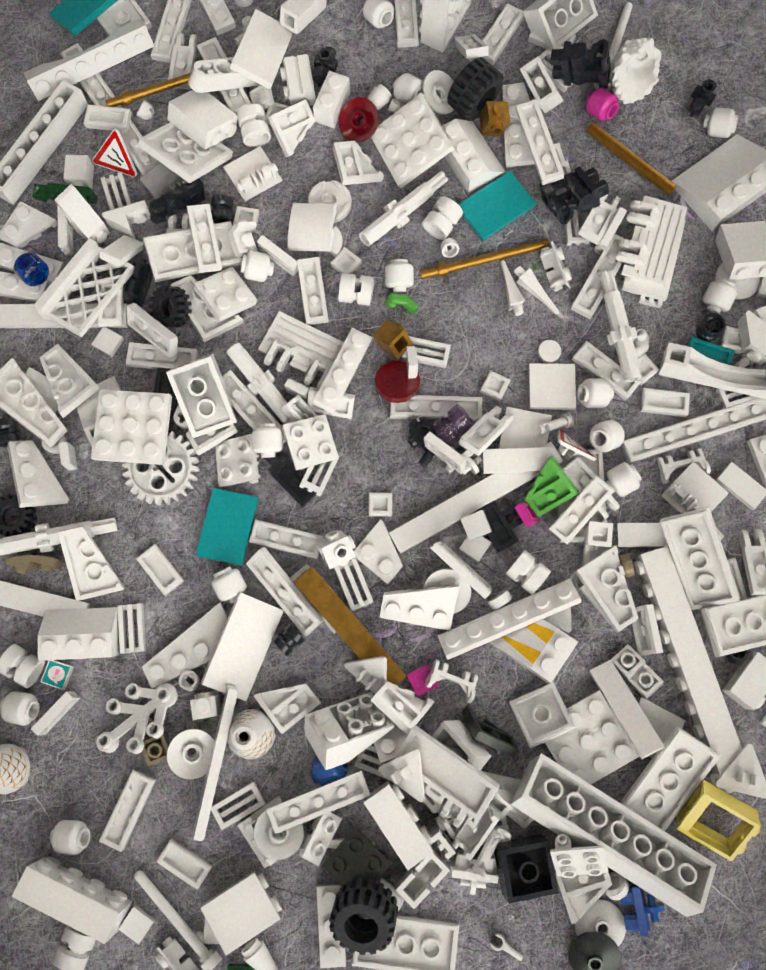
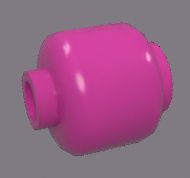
M603 87L591 91L586 98L587 113L600 121L613 118L619 109L618 97Z

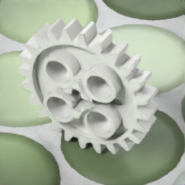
M172 431L167 437V453L165 454L163 467L175 479L174 483H171L155 464H149V468L145 472H140L142 463L122 464L128 470L122 475L125 478H130L125 483L128 487H132L130 492L133 494L138 493L137 498L141 501L146 497L148 504H151L155 499V503L158 506L161 505L162 500L167 505H170V498L172 497L178 502V494L180 493L187 496L184 489L186 487L193 489L190 481L198 480L193 473L200 471L198 467L193 466L199 460L197 457H192L196 452L194 449H189L191 444L188 441L184 442V438L181 435L176 438V434ZM176 464H182V470L178 473H173V467ZM159 479H164L163 487L155 489V483Z

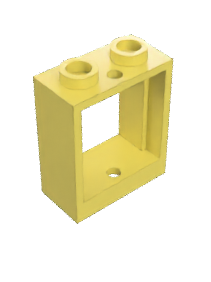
M704 779L676 816L678 831L731 862L737 854L741 855L744 852L749 839L755 837L761 828L759 814L756 809ZM711 802L742 819L729 838L697 821Z

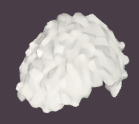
M645 37L626 40L625 45L620 47L619 52L614 58L609 76L611 79L610 85L613 87L614 94L624 104L644 99V96L650 94L653 86L659 82L657 76L660 70L661 52L654 47V40L652 38L647 39Z

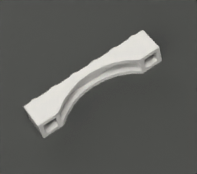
M139 18L120 27L105 40L87 50L61 60L41 64L24 72V76L37 100L40 101L50 96L62 80L74 85L154 47V44L146 26Z
M668 343L662 356L659 375L766 399V370L727 365L702 355L692 347Z

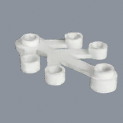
M135 683L129 684L125 689L127 697L133 700L140 697L152 700L145 705L122 703L114 698L110 699L106 704L107 712L113 715H118L119 713L132 715L111 732L100 734L96 740L98 749L106 753L114 752L119 746V738L136 726L134 737L128 740L126 748L134 754L142 752L145 732L153 738L162 736L167 708L174 705L177 701L176 688L169 683H163L156 689L141 688V686ZM136 688L135 694L132 695V690ZM116 703L117 706H116V708L113 710L112 707H113V705ZM156 710L154 722L148 724L150 714ZM157 726V732L153 734V729ZM135 742H137L138 745L136 749L133 750V745Z

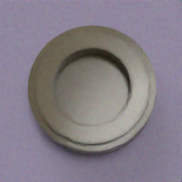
M629 554L619 555L620 564L625 572L624 577L630 578L635 576Z

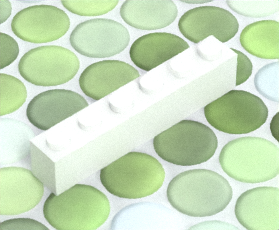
M62 80L1 160L0 198L12 205L15 204L87 108L88 103L81 89Z

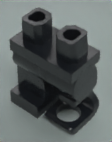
M601 39L591 46V50H588L583 42L573 44L571 42H564L563 49H552L550 63L553 65V79H564L565 86H571V83L582 85L588 82L599 83V88H608L611 62L607 40ZM598 53L602 54V57H596V56H597Z
M579 166L574 169V172L564 175V179L551 184H539L543 203L562 225H566L574 215L575 209L580 213H584L592 207L596 208L600 206V198L609 194L608 183L604 179L599 181V174L594 167L584 172Z

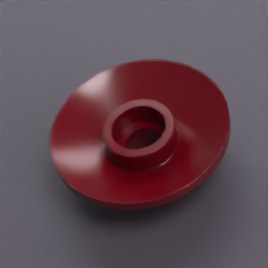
M357 97L351 99L340 112L339 129L342 135L349 141H366L375 133L378 127V109L367 98ZM364 119L363 124L360 125V120Z

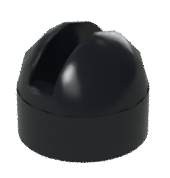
M744 650L725 656L731 663H740L747 658L748 652Z

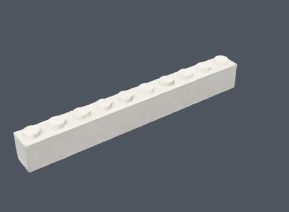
M668 546L636 556L634 566L637 574L642 576L644 582L642 588L645 596L654 605L656 620L661 629L659 631L660 639L667 646L669 664L672 668H675L678 676L676 677V684L679 690L684 693L686 699L684 702L685 709L690 716L692 715L695 724L693 725L694 734L698 740H701L702 743L720 755V758L711 769L712 774H710L712 784L715 786V781L739 754L742 747ZM719 788V789L723 790V791L726 792V793L735 792V791H731V790H726V789Z

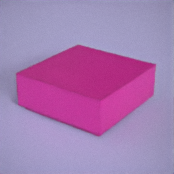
M527 502L520 503L514 507L526 527L533 526L540 521V518Z
M428 664L406 675L417 697L439 686L436 681L430 688L425 687L426 679L431 672Z

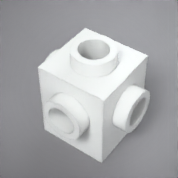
M341 530L331 531L325 535V538L315 542L323 563L329 569L336 566H344L350 562V559L355 558L353 552L355 548L354 541L350 535H345Z

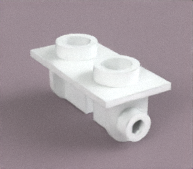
M552 241V248L545 247L541 249L540 254L544 269L547 270L552 267L554 269L546 273L550 287L554 291L561 290L564 284L571 288L569 280L572 279L569 268H564L562 260L565 259L563 250L561 247L557 248Z
M331 812L316 817L311 826V829L314 831L312 834H307L302 846L299 848L301 850L299 856L319 866L342 818Z
M169 936L162 943L164 946L162 950L159 947L154 949L157 952L155 959L163 969L168 967L170 970H199L190 957L182 964L179 962V959L186 952L177 942L176 938L172 939Z

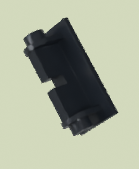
M138 258L137 261L133 262L135 269L128 279L124 290V303H135L139 307H143L153 277L151 266L146 264L147 261L143 258Z

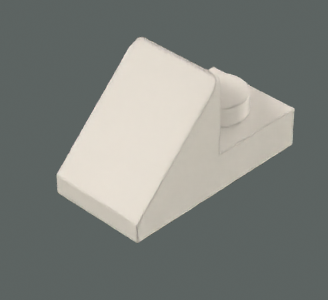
M145 200L103 212L102 215L110 228L135 239L131 224L144 223L150 219L151 212Z

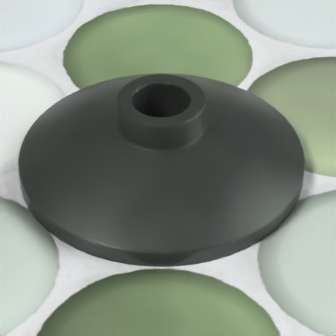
M583 933L576 937L569 947V963L573 970L619 969L621 962L620 950L615 941L603 933Z

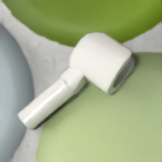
M495 933L497 937L502 939L503 943L500 946H496L490 941L492 949L495 951L504 950L521 961L523 955L505 942L503 934Z

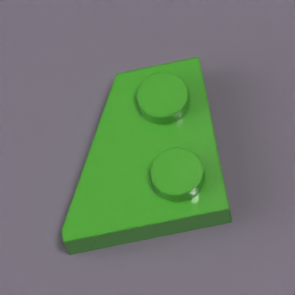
M552 455L548 458L530 487L525 500L539 517L578 495V489Z

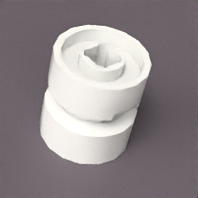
M247 104L237 111L238 123L245 145L259 147L271 139L265 111L261 105Z
M440 197L433 206L432 211L423 220V228L436 239L445 240L453 229L452 224H457L463 215V211L455 201L447 197Z
M342 273L339 287V302L352 303L356 301L359 305L371 306L374 277L361 275L360 278H357L355 274ZM360 287L361 292H356V288Z
M524 550L506 572V575L515 582L521 581V587L533 595L549 576L551 570L542 563L536 564L535 557Z
M17 644L11 645L0 658V674L7 678L14 677V682L24 688L31 687L40 677L45 667L44 660L38 661V656L34 654L28 656V651Z
M66 925L61 937L63 944L57 946L52 963L61 970H84L90 957L87 951L93 949L96 940Z

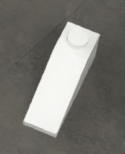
M70 184L55 199V202L80 236L86 241L89 238L92 239L97 245L103 243L110 233L77 189Z

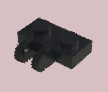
M492 501L475 511L484 510L492 530L491 533L486 535L490 542H492L491 544L497 554L519 541L513 529L524 523L521 517L511 524H508L505 519L506 516L516 512L514 507L517 504L501 512L496 502Z

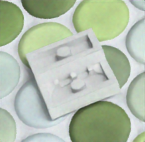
M293 203L288 229V250L330 252L335 235L333 230L337 212L335 204Z

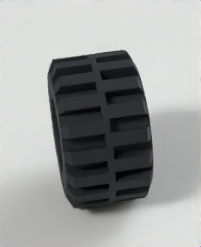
M478 57L467 64L455 78L448 93L447 103L467 121H472L480 116L487 101H494L496 99L504 76L483 57Z
M358 878L357 882L353 880L348 881L347 886L343 885L339 892H337L331 911L329 928L330 932H334L333 938L335 941H340L339 945L342 948H349L351 953L356 951L359 952V955H365L366 952H369L372 955L376 954L377 950L383 951L386 945L391 943L392 937H394L398 915L397 899L395 896H392V891L389 888L385 889L384 884L381 882L378 884L374 883V879L369 878L368 881H364L363 878ZM356 914H365L372 919H365Z

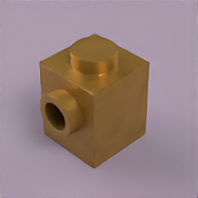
M486 102L479 116L482 136L503 135L510 123L508 102Z
M386 320L372 335L379 348L396 359H399L407 351V346L413 344L406 329L400 323L394 324L389 320Z

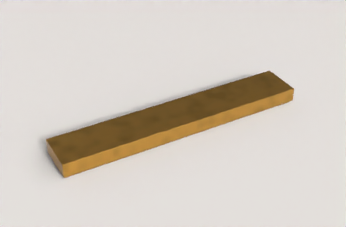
M312 566L294 581L296 586L360 660L385 656L387 659V681L398 685L406 677L404 672Z

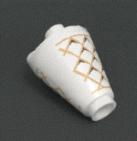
M257 709L244 710L236 714L231 720L227 738L228 745L239 757L257 759L266 754L273 746L276 738L275 726L264 712ZM243 731L249 735L247 741L244 738H240Z
M15 744L0 745V794L6 795L15 792L28 781L31 765L27 752L23 747H18Z

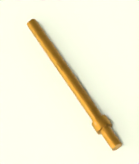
M191 73L132 92L130 90L121 92V95L105 100L108 107H116L122 104L127 106L133 104L135 100L188 84Z
M544 239L448 264L445 262L436 264V267L420 270L421 279L434 276L443 277L447 276L449 272L549 247V241Z

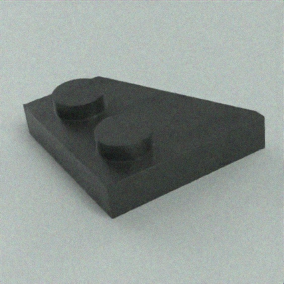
M466 705L461 713L472 733V739L482 746L486 744L492 747L500 755L505 753L514 758L519 749L512 736L486 718L483 722L476 719L473 709Z

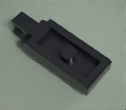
M276 456L264 458L271 465L268 469L271 476L302 508L316 496V492L312 491L311 493L308 491V488L299 487L304 474L300 470H295L294 464L284 456L279 459Z

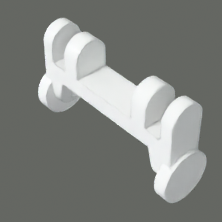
M696 449V455L693 450L688 451V459L677 462L673 461L671 455L665 456L666 464L662 457L657 458L662 483H669L670 474L675 469L687 467L692 462L697 464L707 474H710V465L705 460L702 449Z
M435 659L431 672L426 679L425 687L430 688L436 681L443 679L460 685L465 692L466 702L472 703L476 693L475 687L478 675L473 674L469 682L470 672L464 671L462 678L447 673L449 666L447 663L443 662L440 670H438L440 661Z
M492 829L488 835L489 837L483 842L484 847L477 860H471L470 865L473 868H467V875L477 878L484 883H489L490 877L485 873V868L498 843L511 839V834L504 829Z

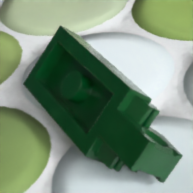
M48 183L47 185L34 184L32 197L42 202H47L49 199L55 201L69 185ZM74 186L88 204H97L98 196L90 187Z

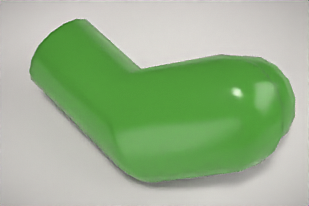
M392 292L385 300L386 306L390 309L395 308L396 305H402L411 315L419 309V306L407 294Z

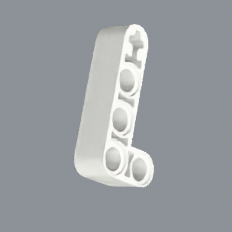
M234 57L196 61L188 82L194 91L200 93L259 86L260 84L230 69Z

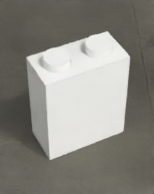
M191 90L169 101L167 120L205 150L233 136L237 130L238 115L208 92L200 93Z
M766 222L721 224L715 242L728 279L766 277Z
M256 870L202 904L200 908L225 955H228L280 920L281 915L279 911L282 910V907L276 896L270 897L266 890L269 884L263 873L258 875Z

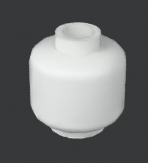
M367 0L363 7V15L374 27L383 28L392 22L394 7L388 0Z
M409 73L402 74L393 84L395 99L403 104H407L419 93H423V81Z
M715 107L711 115L706 114L704 128H708L707 133L710 137L728 138L731 133L736 131L738 115H735L733 109Z
M250 250L247 255L243 254L240 272L244 273L245 279L264 282L267 276H272L274 263L270 262V256L267 253Z
M406 259L390 260V264L385 266V285L393 289L394 293H405L406 288L414 285V268Z
M725 279L711 282L703 297V302L708 306L707 310L717 314L720 311H729L738 293L735 289V284Z
M604 378L585 379L577 391L579 402L586 408H604L614 396L613 387Z
M606 420L594 425L589 437L592 446L596 450L609 452L621 446L625 433L623 427L618 422Z
M258 424L257 428L252 431L253 451L261 453V458L275 457V452H280L283 449L282 430L276 427V424Z
M623 462L607 471L608 481L606 483L615 490L613 493L616 492L620 497H625L640 487L639 481L642 478L633 464L629 465Z
M230 566L213 575L214 579L211 581V585L219 600H229L230 603H234L239 592L242 593L247 588L238 569H231Z
M20 691L10 692L0 704L3 720L22 726L28 725L38 716L40 709L37 698L34 695Z
M62 820L57 823L50 833L52 848L58 854L78 855L88 846L90 841V830L83 821Z

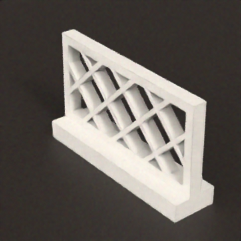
M89 238L33 306L42 318L47 321L52 320L76 335L83 337L131 277L135 267L126 262L120 266L126 269L122 275L114 276L113 269L119 268L118 266L109 262L108 264L96 266V262L100 258V251L103 249L98 247L97 243ZM109 270L110 277L98 280L97 272ZM94 273V281L82 282V279L87 274ZM112 283V288L109 291L100 293L99 285ZM96 286L97 294L84 295V289ZM80 290V298L69 300L68 296L72 291ZM98 300L96 308L87 310L86 302ZM82 303L83 311L71 313V305ZM66 307V315H54L59 308ZM84 317L85 321L80 328L73 326L72 319Z

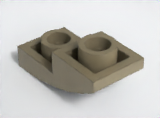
M23 555L8 558L4 564L13 566L11 571L26 575L27 571L35 573L37 568L51 572L52 568L61 570L64 561L47 556Z
M156 710L150 714L148 724L154 722ZM157 726L154 727L153 734L157 732ZM165 727L162 736L159 738L150 737L145 732L144 748L142 751L147 765L150 766L167 759L169 741Z

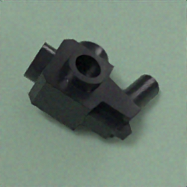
M329 46L321 48L314 59L313 81L318 83V87L322 86L329 71L336 72L338 59H335L336 50Z
M707 79L702 86H696L691 95L694 99L687 109L691 113L690 117H693V115L699 116L706 105L710 107L717 95L713 93L717 87L715 81Z
M418 417L409 423V436L406 439L413 449L417 447L420 449L422 447L425 451L418 463L426 468L435 454L425 447L424 437L429 432L438 437V432L428 419L423 418L421 420Z

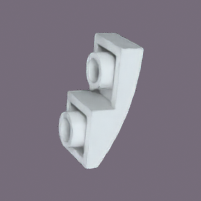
M617 523L619 548H662L668 546L661 523Z
M628 644L611 659L617 670L646 700L664 684V681L646 665V661Z

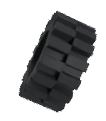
M181 287L156 288L157 291L152 293L154 297L149 299V301H152V305L149 304V309H152V312H149L150 315L155 316L154 319L166 328H179L181 325L186 324L185 321L190 319L187 314L192 312V309H188V306H192V303L187 301L190 297L188 294H185L186 291L184 289H180ZM169 300H171L173 306L171 315L168 311Z
M6 494L5 498L0 496V534L8 537L31 532L29 527L34 528L35 523H33V520H37V516L34 515L36 509L34 507L19 508L18 498L15 494L13 496ZM11 508H18L21 513L19 521L14 525H8L5 521L6 512Z

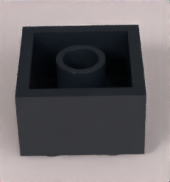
M542 834L499 842L495 849L501 892L509 904L559 893L550 853V842Z

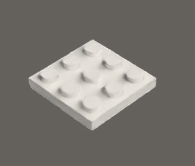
M419 93L382 122L371 136L400 188H403L455 149L423 93Z
M171 122L141 137L138 143L141 149L188 183L195 181L230 160L233 151L221 142L206 150L203 149Z
M100 389L91 459L164 465L172 403L171 394Z
M600 690L566 708L575 725V729L545 742L559 765L589 784H593L639 757Z

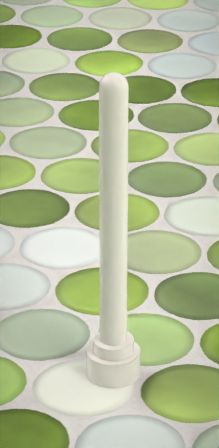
M630 2L624 5L609 50L611 67L618 53L632 10V3ZM609 78L608 88H605V89H607V90H610V88H611V85H610V84H611V79H610V78ZM594 83L596 89L599 88V83Z
M141 870L136 871L134 874L135 880L201 958L199 960L202 964L201 968L203 970H213L223 958L217 951L208 950L145 873Z

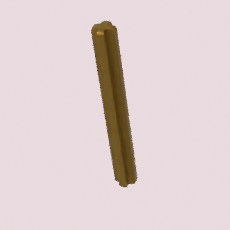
M592 122L588 126L586 133L665 194L670 195L676 188L674 183L596 123Z

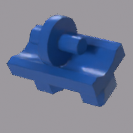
M633 883V886H629L627 895L620 899L622 905L635 904L636 913L624 914L625 929L628 931H640V936H648V931L650 930L648 913H650L651 922H658V912L665 910L664 904L656 902L655 897L650 893L647 894L648 903H646L644 890Z

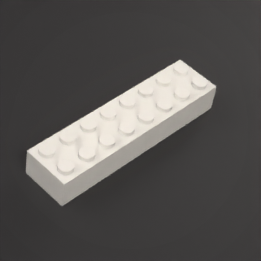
M542 753L529 762L510 805L557 835H568L571 844L576 847L603 845L607 867L682 915L689 917L704 911L717 864Z

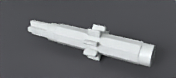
M440 171L428 182H423L398 203L395 199L383 207L386 212L359 233V238L363 244L369 247L395 225L398 229L403 227L410 221L407 216L433 196L434 192L448 181V177L445 176L443 171Z
M604 271L601 273L600 279L611 327L610 334L607 335L609 346L614 345L616 347L625 382L637 381L642 377L633 343L638 338L636 328L629 326L623 300L621 299L620 291L617 289L613 271Z
M240 343L230 347L227 354L250 382L247 385L248 390L254 396L259 394L283 424L292 423L281 410L287 404V401L272 384L275 382V378L270 371L267 370L264 373Z
M113 517L49 528V523L35 526L36 531L0 538V556L40 548V553L51 552L54 550L53 545L61 544L58 532L61 530L84 525L90 536L94 537L95 535L118 531L117 521Z

